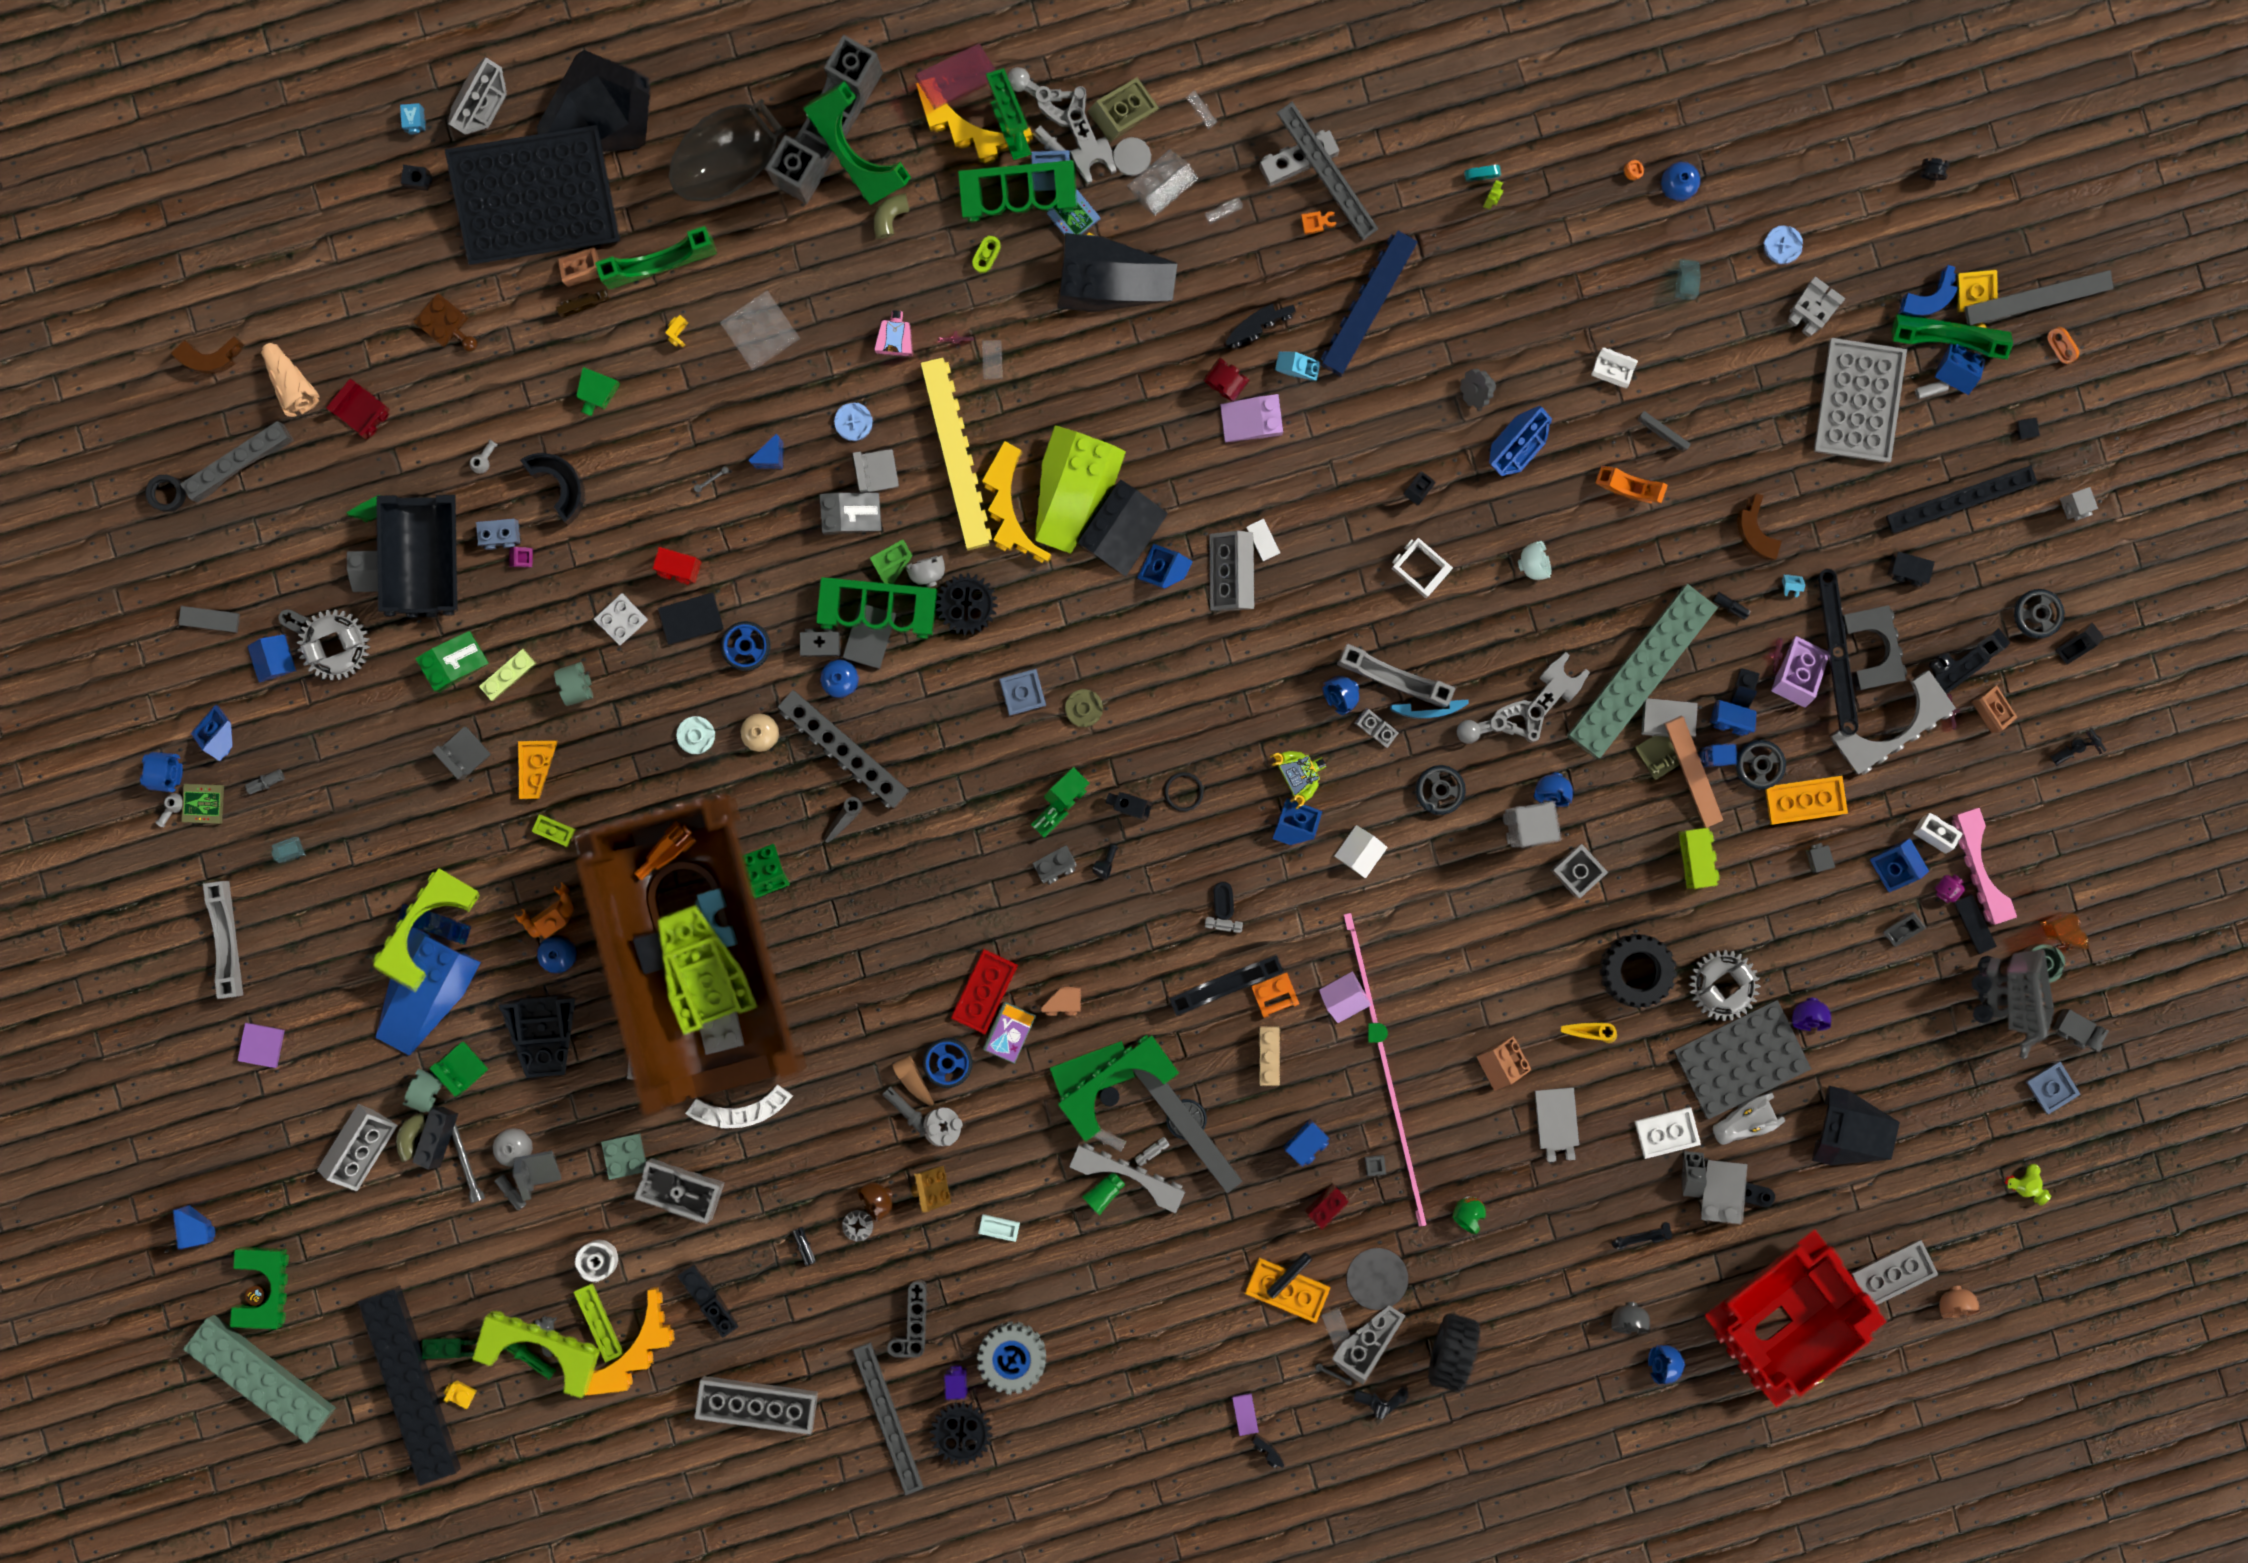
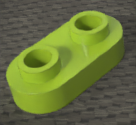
M987 236L979 246L972 261L973 267L977 272L986 273L991 269L1001 249L1000 241L996 237ZM993 244L995 248L989 250L988 245ZM985 261L986 265L984 267L979 266V262Z

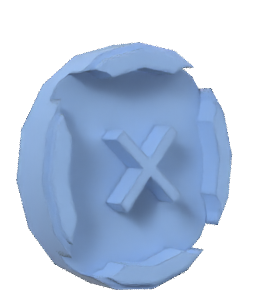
M1778 226L1772 229L1766 236L1764 251L1773 262L1788 264L1796 260L1801 254L1803 239L1800 233L1793 227Z
M849 403L838 409L834 422L835 428L842 438L849 441H858L864 439L870 433L873 419L870 411L865 406L859 403Z

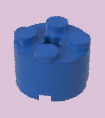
M162 752L145 754L142 760L144 767L143 774L140 777L141 785H145L148 790L176 791L174 787L180 785L183 774L182 763L178 762V759H181L178 754Z

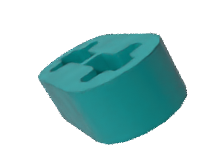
M1500 165L1467 169L1464 171L1465 181L1472 182L1500 177Z

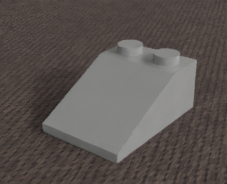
M1708 1160L1707 1184L1703 1194L1701 1220L1735 1224L1743 1223L1747 1164Z

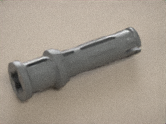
M890 1086L882 1096L908 1120V1125H912L920 1133L919 1136L922 1137L926 1133L925 1128H923L924 1118L921 1116L922 1113L916 1112Z

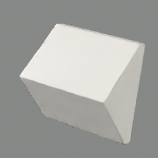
M1356 825L1334 857L1366 878L1388 847L1372 834Z

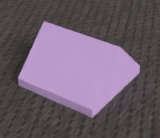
M1353 971L1319 989L1327 1010L1337 1023L1371 1006Z

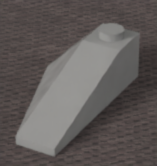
M1391 1306L1386 1307L1370 1322L1346 1339L1332 1360L1347 1375L1364 1384L1405 1318V1315Z

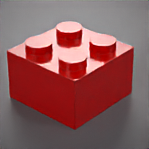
M659 547L653 570L657 571V575L662 578L671 580V577H674L679 583L689 585L690 582L696 583L702 562L696 557Z

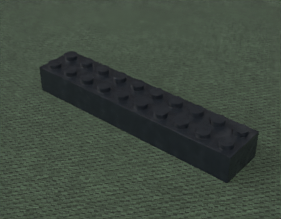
M401 1286L359 1300L358 1304L419 1486L456 1474L461 1469L426 1361L423 1359V1352Z

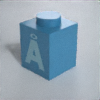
M419 103L400 105L402 128L412 135L425 131L424 108Z

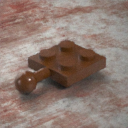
M439 293L436 294L414 321L415 324L443 347L455 336L462 342V347L466 351H474L477 348V340L472 336L464 335L459 330L468 320V317Z

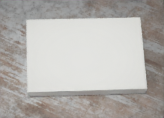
M1691 1107L1634 1121L1644 1159L1701 1145Z

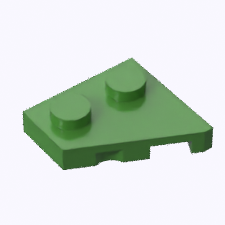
M902 539L871 556L870 559L882 581L886 584H894L911 559L912 554Z

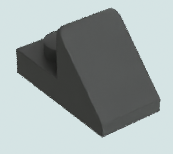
M1915 912L1904 914L1899 921L1886 928L1883 933L1896 947L1924 930L1926 926Z

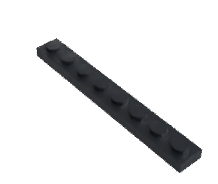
M2032 465L1889 514L1886 516V519L1893 534L2026 488L2038 482Z

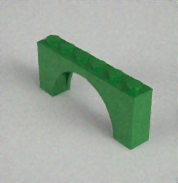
M843 81L811 100L805 106L804 111L816 126L818 133L827 142L829 149L837 156L841 166L846 169L852 182L860 189L864 199L871 205L905 186L911 179V176L901 162L885 166L876 165L859 157L848 145L843 134L842 117L845 108L850 105L856 96L847 83Z
M706 226L688 231L683 240L659 252L628 259H619L612 256L595 262L600 280L610 290L716 255L717 251L711 234Z
M1144 1036L1137 1041L1139 1043L1134 1049L1129 1047L1122 1052L1124 1055L1119 1060L1114 1058L1106 1064L1108 1068L1103 1072L1099 1069L1091 1075L1093 1079L1088 1083L1084 1080L1075 1087L1077 1091L1073 1094L1068 1092L1060 1098L1062 1102L1058 1105L1085 1142L1101 1131L1095 1116V1099L1099 1088L1111 1075L1126 1069H1140L1153 1074L1163 1084H1166L1179 1074L1153 1036Z

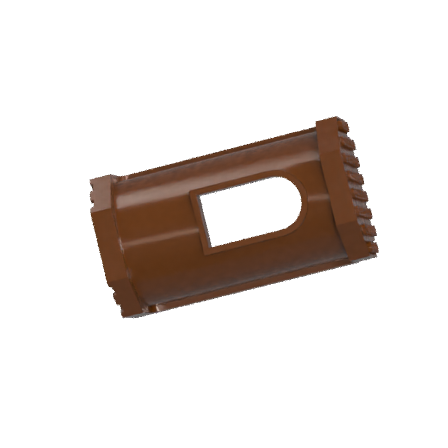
M721 794L714 796L713 801L705 799L691 801L690 806L679 804L672 806L671 811L667 809L652 812L653 816L638 815L633 817L634 821L624 819L614 822V826L601 825L595 827V831L580 832V836L575 838L580 857L577 864L644 1115L663 1111L674 1104L685 1101L687 1099L686 1096L689 1099L774 1076H779V1079L789 1077L807 1069L802 1047H794L735 827V822L741 821L736 799L729 795ZM675 821L682 826L687 825L693 833L691 835L696 842L686 852L682 851L676 858L658 870L654 868L643 880H640L635 875V872L647 861L646 857L666 834L665 831ZM681 869H690L700 873L708 881L712 891L722 888L727 907L717 911L721 927L733 926L738 942L737 945L727 947V949L743 970L757 1004V1007L745 1012L738 1013L737 1011L744 1045L707 1055L700 1029L683 1034L669 1000L668 983L666 976L663 975V969L644 974L633 940L635 936L660 930L659 919H662L658 903L660 886L668 875Z

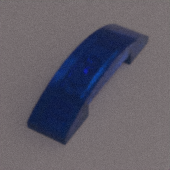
M402 905L397 922L405 919L407 916L406 911L410 905ZM430 911L422 914L412 925L413 928L445 937L463 945H466L471 929L470 925Z

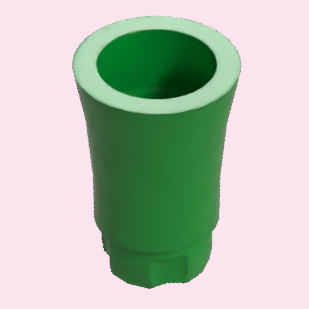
M1112 1172L1107 1178L1105 1177L1081 1197L1100 1216L1108 1204L1120 1193L1125 1183Z

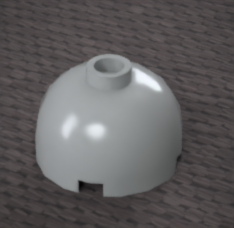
M940 555L917 561L916 564H908L906 569L914 583L925 585L928 588L937 585L936 581L943 577L945 564L943 556Z
M517 1128L506 1129L499 1133L492 1146L493 1155L496 1160L508 1167H514L515 1157L531 1155L533 1150L532 1141L526 1132Z

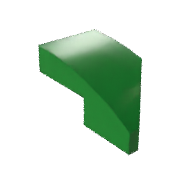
M377 496L347 512V516L362 519L367 523L377 519Z

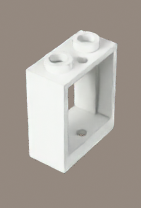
M1418 538L1416 541L1411 540L1406 545L1405 549L1407 551L1403 556L1399 554L1392 561L1394 566L1391 569L1422 596L1427 598L1453 567ZM1416 547L1442 568L1425 589L1400 568V565Z

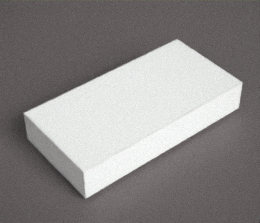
M1264 519L1246 527L1248 532H1253V543L1263 562L1280 554Z

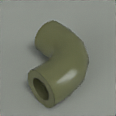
M906 193L890 197L878 207L874 216L875 238L882 239L894 235V217L909 212Z
M423 1112L406 1120L398 1131L396 1146L401 1162L412 1159L415 1156L417 1150L416 1138L423 1132L428 1118Z

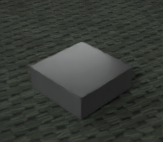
M1384 1155L1365 1156L1366 1176L1386 1175Z

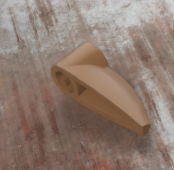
M908 1056L893 1063V1069L905 1087L923 1103L929 1106L934 1105L932 1097L912 1057Z

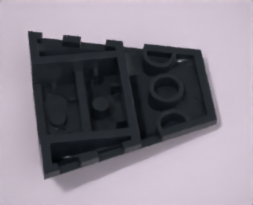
M560 994L524 997L498 1004L500 1011H502L505 1025L509 1029L512 1043L516 1047L517 1055L526 1078L565 1075L576 997Z

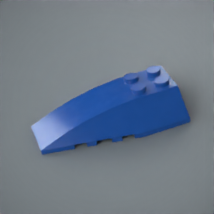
M412 927L408 935L407 949L413 963L425 972L426 977L416 992L390 978L375 1037L409 1056L464 996L481 964L480 961L465 953L461 954L430 938L431 935L416 927Z

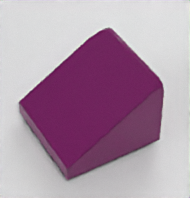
M510 548L509 567H532L533 548Z

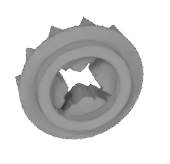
M852 1211L843 1220V1232L848 1239L855 1242L863 1241L872 1233L873 1221L864 1211ZM859 1218L860 1225L864 1227L860 1228L856 1234L855 1227L850 1225L855 1224Z

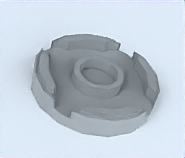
M1130 137L1123 139L1117 144L1114 150L1113 161L1120 173L1134 177L1141 175L1148 169L1151 161V152L1144 141Z

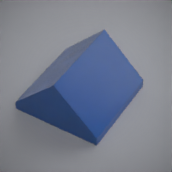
M775 434L748 461L756 469H783V441Z
M285 634L260 638L248 645L258 682L296 671Z

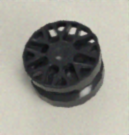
M1928 158L1923 159V171L1920 172V177L1934 181L1946 180L1948 177L1946 171L1949 169L1950 163L1947 160L1944 163L1939 158H1932L1929 161Z

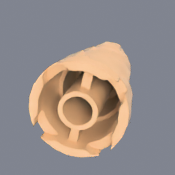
M268 343L264 345L261 354L285 415L290 417L297 416L296 411L304 414L315 407L319 402L318 398L320 396L314 387L306 380L300 370L293 365L291 360L285 356L277 344Z

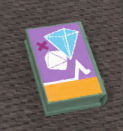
M1003 1001L988 1038H986L983 1050L1015 1064L1036 1015Z

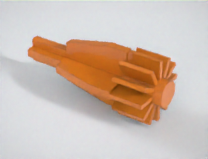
M675 821L665 831L666 834L646 857L647 861L635 872V875L640 880H643L654 868L658 870L676 858L682 851L686 852L696 842L691 835L693 833L687 825L682 826Z

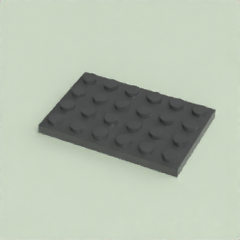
M1774 1000L1673 1049L1708 1120L1811 1070L1778 1000Z

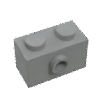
M2090 487L2059 498L2067 520L2074 518L2077 521L2093 515L2092 511L2098 509Z

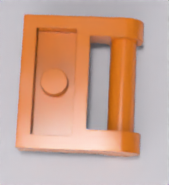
M1287 972L1251 986L1263 1018L1269 1017V1014L1289 1006L1300 1005ZM1289 993L1290 998L1265 1007V1001Z

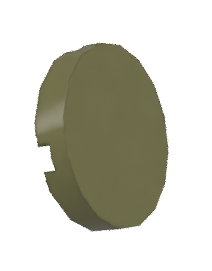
M1080 689L1068 697L1065 712L1067 718L1074 725L1089 727L1099 721L1103 713V704L1095 692Z

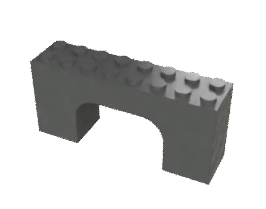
M843 35L824 67L827 80L821 94L845 81L856 96L850 105L845 108L842 117V129L846 138L883 72L877 53ZM807 118L794 140L786 135L784 136L766 170L774 186L808 204L835 154L829 149L823 136L818 133L814 123Z

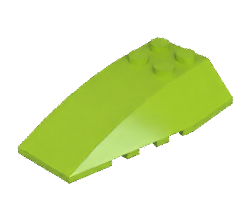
M1055 425L1042 460L1035 541L1071 553L1114 488L1126 451L1085 434Z
M696 906L659 919L669 1000L683 1034L700 1029L703 1024L736 1011L742 1013L757 1007L743 970Z

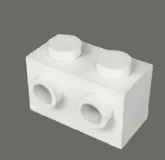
M1931 813L1921 818L1913 834L1945 854L1954 850L1963 834Z

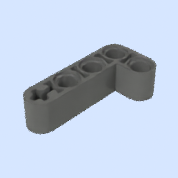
M915 1279L909 1286L907 1337H894L888 1344V1352L894 1357H919L925 1350L927 1284L922 1279ZM916 1285H919V1288H922L923 1290L920 1291L919 1298L915 1299L916 1290L913 1288H915ZM914 1304L922 1306L920 1313L913 1311L912 1306ZM912 1324H920L922 1330L920 1332L913 1331ZM894 1342L902 1345L900 1351H895L892 1348ZM919 1343L921 1350L913 1351L911 1344Z

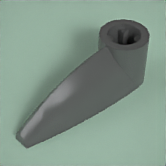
M850 797L845 801L844 806L834 818L823 838L826 843L841 833L861 812L863 804L860 799ZM851 801L853 803L854 801H857V810H850L851 806L849 805V803Z

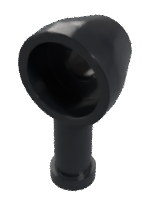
M1109 844L1105 861L1095 862L1093 873L1099 878L1108 880L1118 846Z

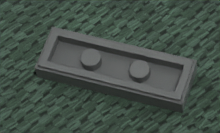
M1643 411L1637 418V421L1681 452H1685L1691 445L1647 412Z
M181 606L178 625L237 633L240 614Z

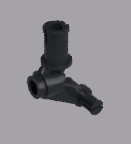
M2091 727L2089 730L2093 735L2090 734L2088 729L2085 731L2089 738L2076 737L2071 741L2069 748L2065 745L2064 749L2050 757L2055 765L2058 766L2071 757L2075 758L2074 752L2082 753L2087 746L2094 745L2099 754H2102L2103 752L2099 746L2104 752L2107 751L2101 742L2102 738L2097 736Z
M1401 1386L1398 1392L1389 1401L1380 1399L1376 1393L1372 1395L1356 1390L1353 1402L1370 1406L1375 1412V1417L1385 1419L1400 1403L1406 1402L1409 1392L1406 1386L1405 1388Z

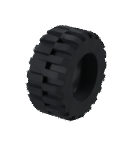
M1642 934L1625 935L1620 937L1619 940L1612 942V946L1605 950V956L1601 958L1600 962L1602 969H1599L1603 979L1601 982L1606 987V992L1617 1002L1634 1008L1651 1007L1652 1004L1660 1003L1662 998H1666L1669 995L1668 991L1670 988L1673 989L1675 985L1673 980L1677 978V972L1674 970V967H1677L1676 961L1672 959L1673 954L1671 950H1668L1667 946L1663 942L1658 941L1657 938ZM1633 953L1648 955L1655 965V976L1652 982L1642 989L1629 987L1621 977L1622 963L1627 956Z
M1453 1313L1446 1314L1443 1317L1429 1364L1428 1379L1431 1385L1454 1392L1464 1390L1473 1369L1480 1338V1324L1476 1320Z

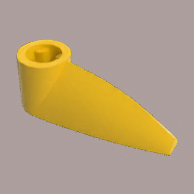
M1581 1023L1561 1026V1032L1577 1037L1602 1040L1605 1043H1612L1617 1039V1031L1609 1023ZM1610 1029L1613 1035L1607 1038L1603 1032Z

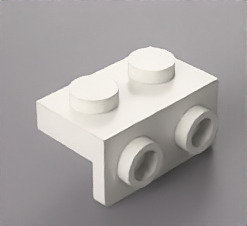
M1602 348L1596 358L1591 375L1627 389L1638 360L1614 352L1611 349Z

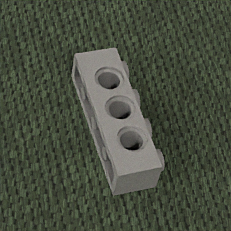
M1324 130L1317 132L1315 136L1330 158L1338 156L1339 149L1330 130L1327 132ZM1298 145L1292 148L1287 146L1281 149L1279 154L1274 156L1272 154L1267 155L1260 162V169L1269 187L1312 168ZM1296 153H1300L1303 155L1304 159L1298 161L1294 158L1293 155ZM1283 161L1286 163V167L1280 169L1276 163Z

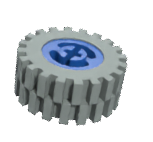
M1013 1321L1007 1322L1005 1325L1001 1323L995 1329L992 1328L987 1336L985 1335L978 1353V1368L982 1372V1378L988 1381L990 1387H996L998 1392L1004 1390L1006 1394H1012V1392L1016 1391L1018 1394L1022 1393L1024 1389L1029 1390L1034 1383L1036 1384L1039 1381L1040 1376L1044 1372L1046 1363L1045 1344L1043 1340L1041 1341L1038 1332H1034L1033 1328L1029 1325L1027 1327L1023 1326L1021 1322L1013 1324ZM1006 1346H1017L1026 1355V1361L1023 1362L1021 1361V1354L1018 1352L1015 1357L1016 1362L1012 1360L1009 1364V1369L1017 1367L1019 1368L1017 1371H1007L999 1364V1355L1003 1356V1363L1006 1365L1009 1359L1008 1355L1013 1356L1015 1353V1348L1005 1349Z

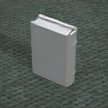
M1647 698L1643 703L1641 734L1669 737L1664 723L1683 716L1692 739H1695L1698 703Z

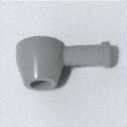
M490 439L483 452L474 455L470 459V468L475 473L482 474L489 469L488 457L498 445ZM476 460H480L479 466H475Z
M173 793L165 798L164 806L166 809L159 820L155 822L157 825L164 828L171 814L182 810L183 797L180 794ZM171 799L174 800L173 806H170L169 804Z

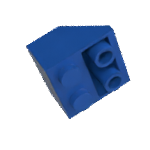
M1950 344L1937 367L1935 377L1969 395L1981 379L1986 359L1959 344Z
M1718 700L1715 702L1709 723L1714 724L1716 729L1723 731L1730 729L1733 730V734L1744 736L1755 732L1757 711Z

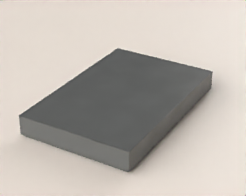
M859 603L854 620H856L859 617L861 603ZM866 605L867 621L873 625L883 623L887 617V611ZM896 613L892 614L893 623L897 615ZM863 621L860 625L852 627L843 658L880 669L892 631L890 624L882 630L870 629Z

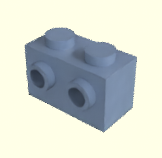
M505 519L476 522L478 545L484 547V550L496 549V546L503 545V548L515 547V544H520L518 520Z

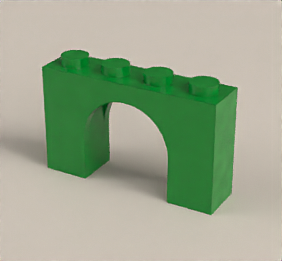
M239 1247L235 1249L234 1269L258 1270L264 1273L270 1281L271 1294L263 1305H236L232 1307L230 1327L278 1329L285 1323L286 1314L283 1312V1306L287 1300V1294L284 1293V1288L288 1281V1275L285 1274L286 1266L289 1262V1255L286 1254L287 1249Z

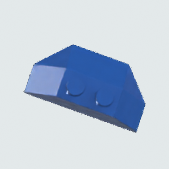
M1537 406L1517 415L1492 443L1489 464L1499 475L1504 476L1521 472L1546 444L1549 424H1551L1552 418L1542 406Z

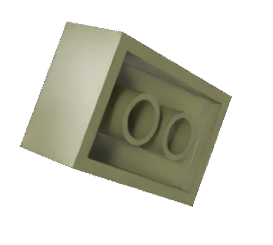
M1137 77L1097 100L1088 110V113L1108 141L1112 142L1152 115L1159 107Z

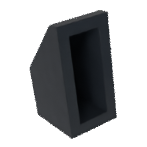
M2092 622L2056 648V652L2068 665L2097 647L2104 636Z

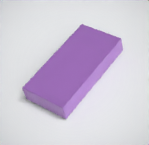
M1251 1393L1232 1396L1239 1435L1257 1433L1258 1426Z

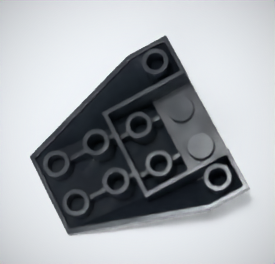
M1828 1085L1824 1102L1828 1107L1820 1143L1815 1142L1811 1161L1828 1165L1892 1160L1900 1122L1849 1090Z

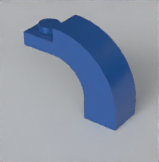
M1947 265L1942 269L1937 290L1932 296L1921 297L1911 293L1903 296L1898 314L1924 318L1944 308L1952 300L1958 288L1951 286L1956 278V273H1954L1955 267Z

